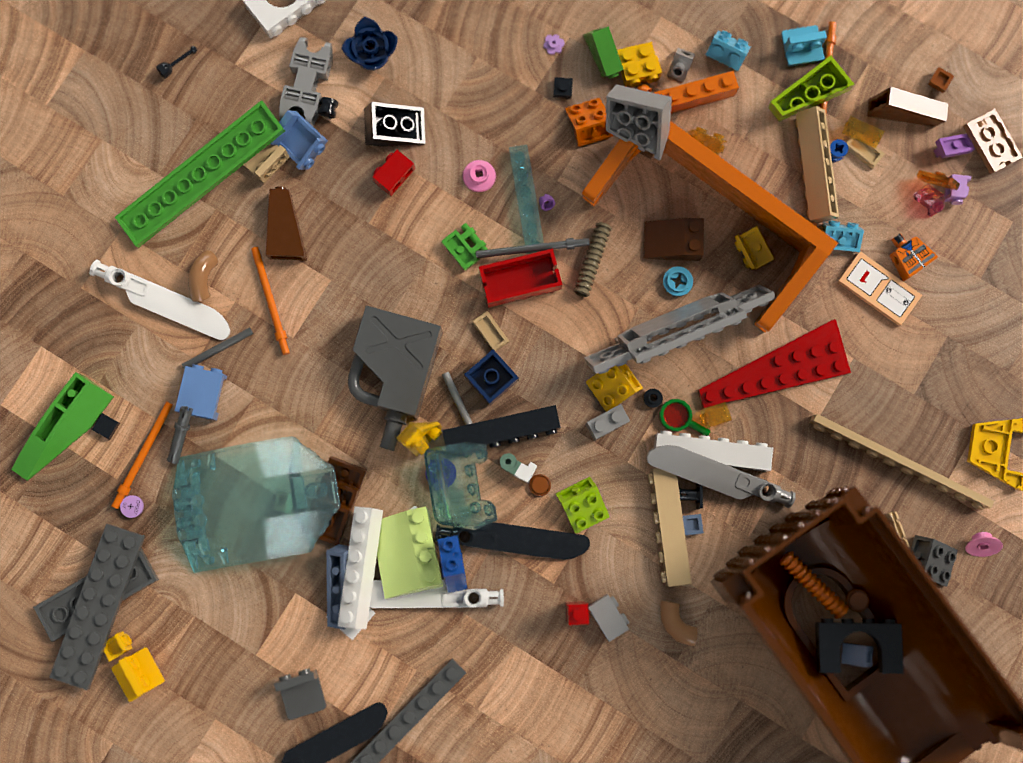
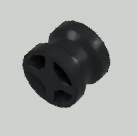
M322 97L320 99L321 107L317 113L325 118H335V110L339 102L329 97Z

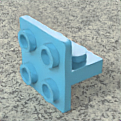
M817 25L782 31L781 36L788 66L824 60L822 45L827 38L826 31L819 32Z
M718 31L712 39L706 56L739 71L751 48L748 46L749 43L740 38L738 40L732 38V34L727 31Z

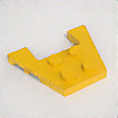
M1023 418L973 424L967 462L1014 489L1023 491V473L1007 469L1012 432L1023 434Z

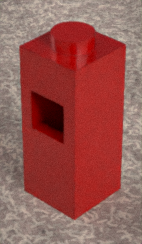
M585 601L565 602L566 622L568 625L589 624L588 603Z

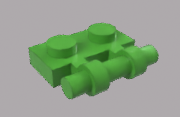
M467 223L461 226V229L464 231L462 235L455 230L441 241L464 271L480 260V258H476V251L488 250L487 244L478 238L475 234L476 231L473 227L470 228ZM469 238L475 244L472 248L466 242Z

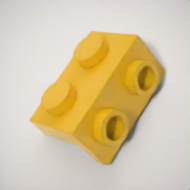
M758 226L735 236V246L739 252H743L745 256L743 261L748 269L757 270L775 260Z

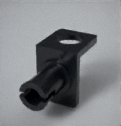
M696 483V489L679 488V494H686V496L680 495V501H695L696 509H703V485Z

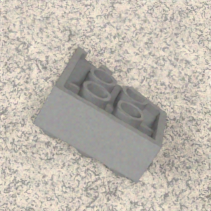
M615 85L606 96V131L625 142L630 141L638 145V149L643 152L647 150L654 154V158L660 161L670 132L672 97Z

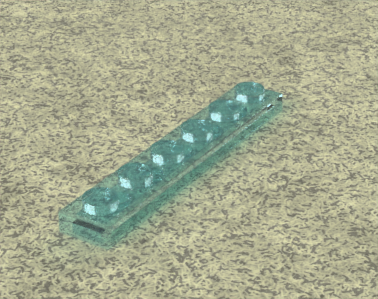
M528 146L509 147L524 244L544 243Z

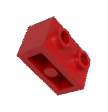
M398 149L386 157V162L382 167L379 166L375 169L372 177L374 183L390 196L415 171V164Z

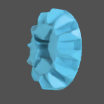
M676 266L670 268L663 277V286L666 292H669L672 296L680 297L687 294L693 286L692 274L684 267ZM681 275L680 281L683 282V285L679 284V286L675 288V282L673 281V279L676 280L677 277Z

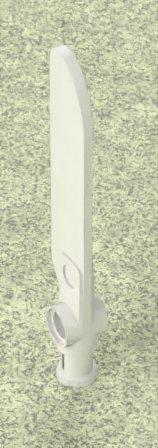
M95 260L92 263L89 274L101 277L105 282L126 290L128 298L133 304L215 339L225 340L229 337L230 327L224 317L215 309L202 303L194 302L188 297L120 268L104 265L100 260ZM123 274V280L117 283V277Z
M442 579L443 587L385 599L382 580H373L370 607L474 608L487 607L488 605L504 607V589H500V591L467 589L448 593L445 580ZM472 592L479 595V601L476 604L469 601V595ZM489 597H498V599H490Z

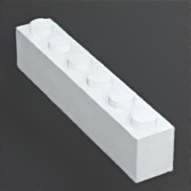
M660 431V433L655 435L654 448L663 445L679 446L733 468L769 472L772 468L773 448L768 447L767 443L748 445L749 441L737 440V443H732L727 438H718V441L710 440V436L699 435L698 438H692L691 434L679 433V436L672 435L670 431Z
M356 506L354 508L338 619L339 627L367 629L383 510Z

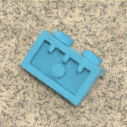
M832 220L822 224L824 233L838 242L834 250L860 252L864 230L859 227V224L848 222L847 225H840V222Z

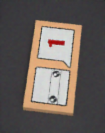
M861 251L838 280L839 284L898 326L902 325L922 297L919 292Z

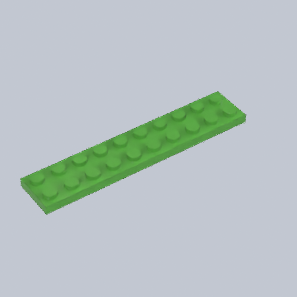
M261 100L115 216V219L134 245L138 248L141 247L282 135L285 129Z

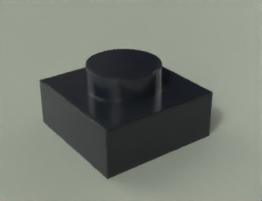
M555 77L553 97L571 99L573 78Z

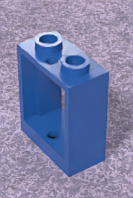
M458 536L438 539L443 577L448 593L467 590Z

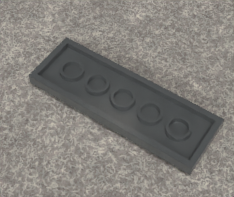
M142 548L122 601L159 580ZM86 577L33 607L51 642L58 640L66 634Z

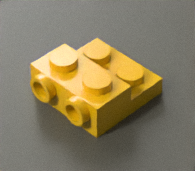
M652 42L617 49L623 67L621 75L624 86L635 87L643 82L653 83L660 79L662 70L658 56L655 55Z

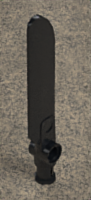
M486 522L477 530L453 526V528L440 527V524H437L434 541L438 542V539L458 536L460 546L560 560L578 557L584 554L590 547V540L585 535L496 522ZM463 531L470 534V540L466 543L461 542L459 539V535Z
M381 702L374 703L288 750L284 754L281 763H326L367 741L381 729L388 713L386 706Z

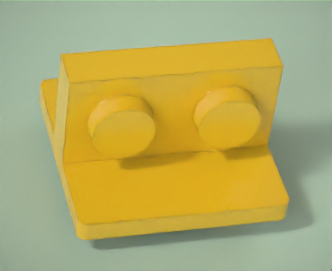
M147 647L118 661V664L111 668L129 702L134 701L165 682Z

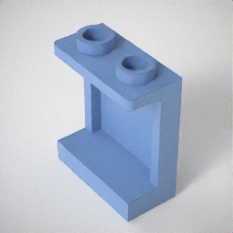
M288 110L279 122L285 129V132L270 144L281 145L286 149L289 157L298 164L296 167L299 170H307L313 166L317 155L325 150V144L328 140L297 111Z
M192 364V367L185 366L175 412L180 413V407L187 406L188 410L189 408L193 409L191 416L217 421L219 413L216 410L223 381L227 379V376L222 373L223 370L211 368V371L203 370L204 367Z

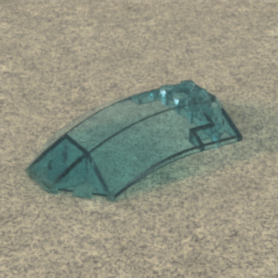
M294 436L235 445L180 457L172 491L178 539L194 573L312 552L319 536H322L330 524V519L340 508L335 468L322 460L310 448L301 444Z

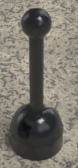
M191 46L189 51L170 64L166 62L158 64L156 66L157 70L166 79L172 74V67L190 54L196 53L197 48Z

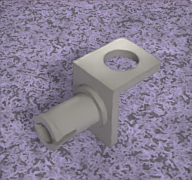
M678 48L667 76L684 82L695 54Z

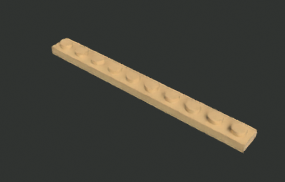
M819 414L813 415L809 423L814 425V429L821 432L827 431L831 433L832 438L840 441L843 439L849 442V446L855 449L861 448L866 451L867 455L874 458L879 457L889 466L894 467L896 465L901 468L903 473L908 475L914 474L919 477L918 480L926 484L932 483L936 485V489L945 493L950 492L954 494V498L960 501L967 500L976 509L983 510L993 506V500Z

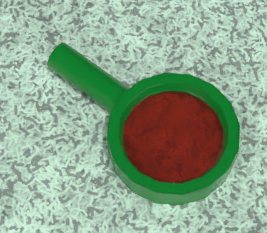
M671 399L660 409V422L667 430L677 432L690 427L704 436H709L711 430L692 420V410L683 400Z

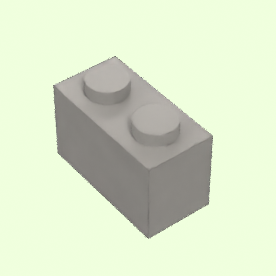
M620 404L588 421L585 425L594 441L626 425L630 422V419Z
M606 594L588 605V609L604 636L610 642L628 631L627 625L630 622L624 613L620 615L617 610L619 604L614 596L610 597Z

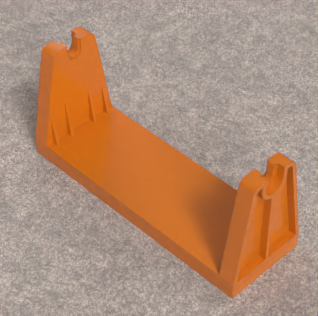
M670 121V132L663 152L800 252L789 277L775 294L776 299L770 301L753 324L762 332H769L834 250L838 242ZM622 139L617 142L583 190L582 195L585 201L593 207L599 203L631 160L641 152L638 149V145L630 141L625 142Z

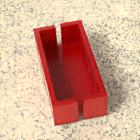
M553 248L479 266V274L488 308L562 289L563 284Z

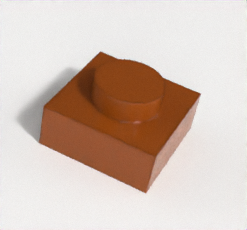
M938 67L927 85L944 93L954 75Z

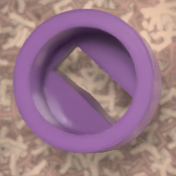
M544 194L539 199V205L544 211H548L555 206V200L551 195Z

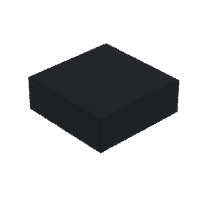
M102 413L92 430L111 440L120 422Z

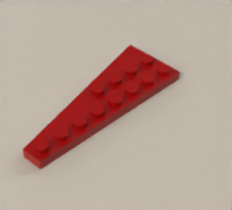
M836 319L699 389L698 393L702 408L850 374L851 370Z

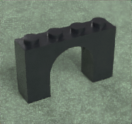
M821 618V622H815L818 672L841 673L840 649L842 642L848 635L854 632H864L874 640L877 646L878 672L882 674H904L902 624L895 623V619H882V623H874V619H862V623H856L854 619L842 618L841 622H833V618Z

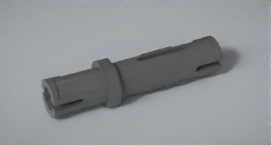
M187 406L180 407L178 420L174 424L175 432L167 461L172 464H179L186 433L190 430L189 422L193 409L189 408L188 410Z

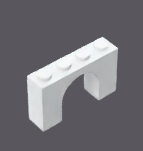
M266 0L242 1L271 39L274 36L280 35L286 27L294 25L300 17L309 14L318 4H323L326 0H296L287 7H275Z

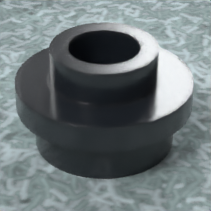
M649 389L645 392L643 400L648 407L656 408L662 403L663 396L659 390ZM650 395H655L657 400L651 401Z

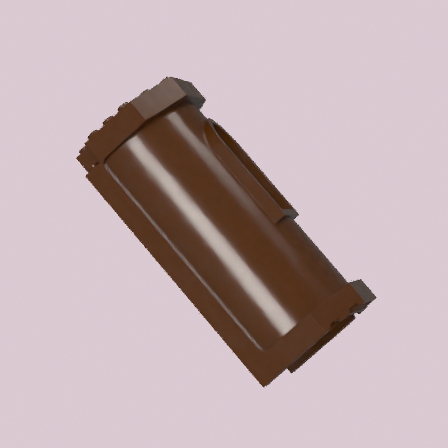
M856 486L833 488L825 494V497L816 501L812 500L806 504L805 508L801 511L788 514L784 517L785 522L773 525L768 529V534L755 538L753 545L741 548L737 552L738 556L726 562V567L713 575L714 578L710 582L724 602L735 604L741 610L849 763H960L975 751L980 750L982 744L991 742V744L1002 743L1023 752L1022 700L878 506L871 507ZM793 551V555L798 556V560H802L803 565L806 564L808 566L807 569L812 570V574L815 573L816 575H823L832 579L845 596L852 589L865 591L869 596V606L866 610L858 612L862 619H874V623H882V619H895V623L902 624L904 674H882L878 672V663H876L844 687L834 673L818 672L816 647L800 627L792 612V596L800 583L797 578H793V574L788 573V569H784V565L779 564L781 558L786 553Z

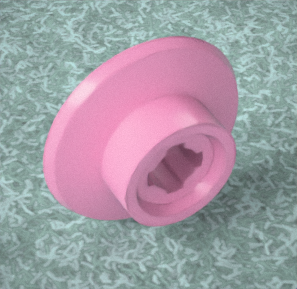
M484 160L470 162L463 171L465 185L475 192L487 191L496 180L495 169ZM482 172L483 176L476 177V173Z
M979 532L972 536V540L967 543L965 549L972 556L987 557L1000 552L1003 544L999 539L992 537V534Z

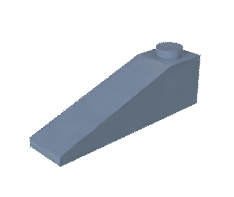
M338 544L326 551L327 627L346 629V627L338 626L349 550L347 545Z

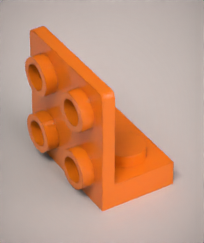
M600 98L591 99L565 108L574 127L578 147L613 137V134L606 131V108Z

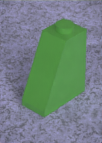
M609 26L583 34L602 77L608 76L611 79L618 76V72L622 71L623 67Z

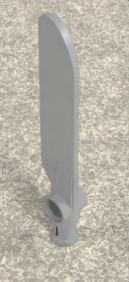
M658 446L649 450L647 454V462L651 466L736 499H744L755 495L766 501L784 504L786 508H790L795 501L796 493L793 491H785L780 486L679 446ZM768 486V492L762 494V489Z

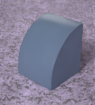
M843 643L841 663L872 667L874 647Z

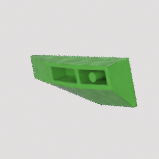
M75 372L35 427L11 470L29 481L91 429L114 396L86 376Z

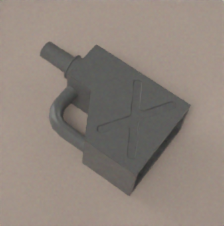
M366 305L353 347L355 355L348 375V387L356 400L387 411L384 417L387 422L380 447L395 451L398 441L396 437L400 434L402 425H406L407 417L418 420L443 332L439 325ZM364 364L383 383L380 396L368 393L360 387L359 379Z

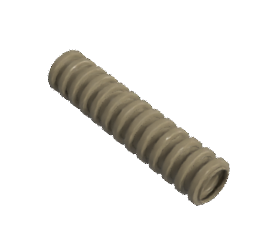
M598 222L595 225L597 228H594L593 239L590 240L591 244H589V250L586 252L588 255H585L584 266L581 267L582 272H579L580 277L577 278L578 282L573 290L579 296L588 297L590 295L589 291L592 289L590 286L594 283L592 280H595L594 275L597 274L596 269L599 268L598 264L601 262L600 258H602V253H604V248L606 247L605 242H608L607 237L610 236L609 232L612 230L610 225L603 222Z

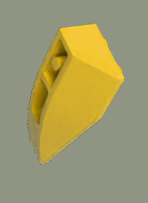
M438 421L409 422L407 427L396 438L415 456L419 454L422 456L428 450L429 442L432 439L436 441L442 434V426Z

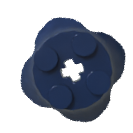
M364 16L356 24L354 36L347 38L341 49L348 59L359 64L362 68L371 71L378 70L388 62V58L394 53L398 37L392 31H382L376 21ZM373 46L374 49L369 50L368 47Z

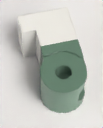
M510 453L504 454L500 459V465L503 470L527 484L537 469V465L530 462L526 466L517 461L515 456Z

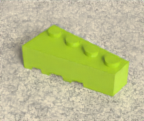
M831 55L770 102L768 109L780 122L796 115L797 112L812 108L849 92L855 84Z

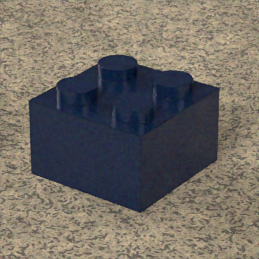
M494 349L464 374L465 379L489 406L519 381V377Z

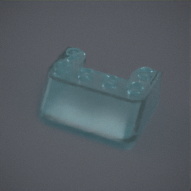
M463 442L433 447L425 451L424 459L433 515L439 524L477 530L497 521L495 505L491 501L482 500L480 497L475 464H481L487 460L486 444Z

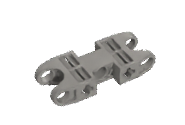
M300 37L293 50L289 65L292 73L297 74L293 87L284 85L280 99L279 118L281 120L288 110L303 113L305 120L314 126L319 116L317 112L321 107L320 99L322 98L321 93L316 92L319 79L328 80L332 67L333 48L332 43L326 42L320 51L312 53L307 50L308 39Z

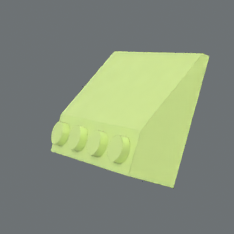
M426 506L382 518L377 559L385 599L443 587Z

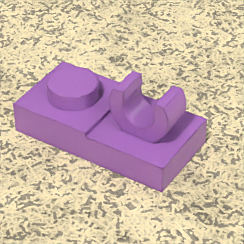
M966 133L939 138L935 141L937 148L934 150L936 158L940 155L942 158L971 153L975 148Z

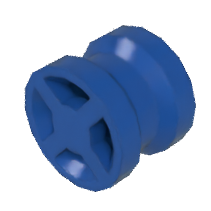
M837 139L830 144L833 162L840 161L847 154L848 145L844 140Z

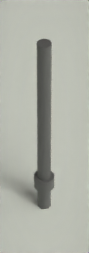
M567 238L566 241L476 251V258L537 252L552 248L553 250L564 248L572 250L575 247L589 246V238L575 240L574 238Z

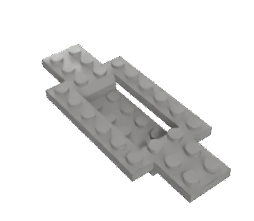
M757 285L733 296L721 292L704 297L619 334L615 338L617 344L584 357L586 364L595 374H602L609 371V368L626 364L630 359H633L636 363H646L654 356L665 355L673 348H682L692 340H701L711 332L717 333L722 331L723 327L741 323V320L747 318L746 313L751 312L752 308L766 306L771 300L776 299L774 291ZM708 313H716L714 317L649 344L647 343L653 336L667 334L672 328L684 327L689 321H697L704 318V315Z

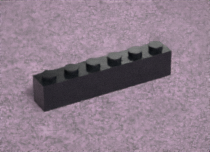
M556 405L445 429L442 432L447 454H452V457L463 455V451L471 450V452L481 451L482 447L488 445L490 448L501 446V443L506 441L509 444L520 442L519 438L527 437V440L538 438V434L546 433V436L557 434V430H560L561 426Z

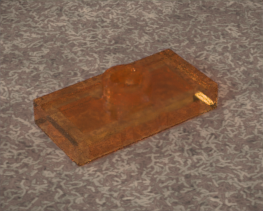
M919 170L916 175L924 183L952 190H958L960 183L954 178L947 177L946 174L935 171L934 174Z

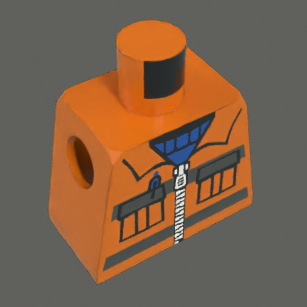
M901 233L891 239L897 250L890 254V258L903 281H906L938 258L916 236L908 242Z

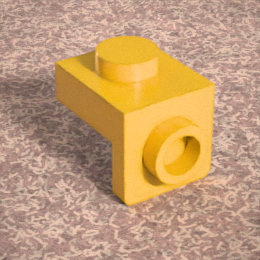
M123 631L116 633L112 638L108 639L104 653L109 662L133 649L130 636Z

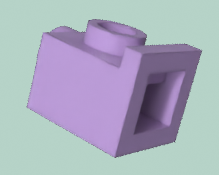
M952 174L945 180L944 201L951 202L953 205L963 204V200L969 193L967 183L971 180V176Z

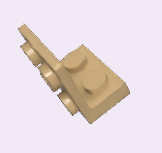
M269 144L243 166L265 184L290 157L286 149L281 145Z

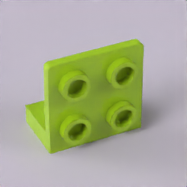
M591 477L555 493L576 534L610 517L600 492Z

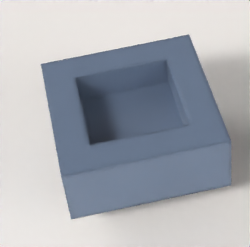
M701 514L683 516L685 535L704 533Z

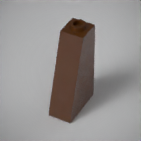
M889 87L869 99L867 116L936 127L947 121L948 104Z
M281 186L269 189L266 256L269 260L307 261L292 194L289 189Z

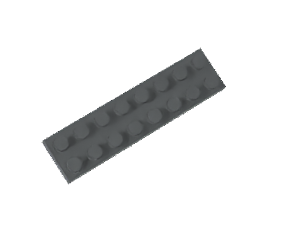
M106 524L49 678L84 690L90 689L146 536Z

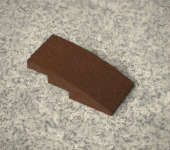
M331 456L324 475L321 477L316 494L312 499L302 533L338 545L352 513L367 469Z

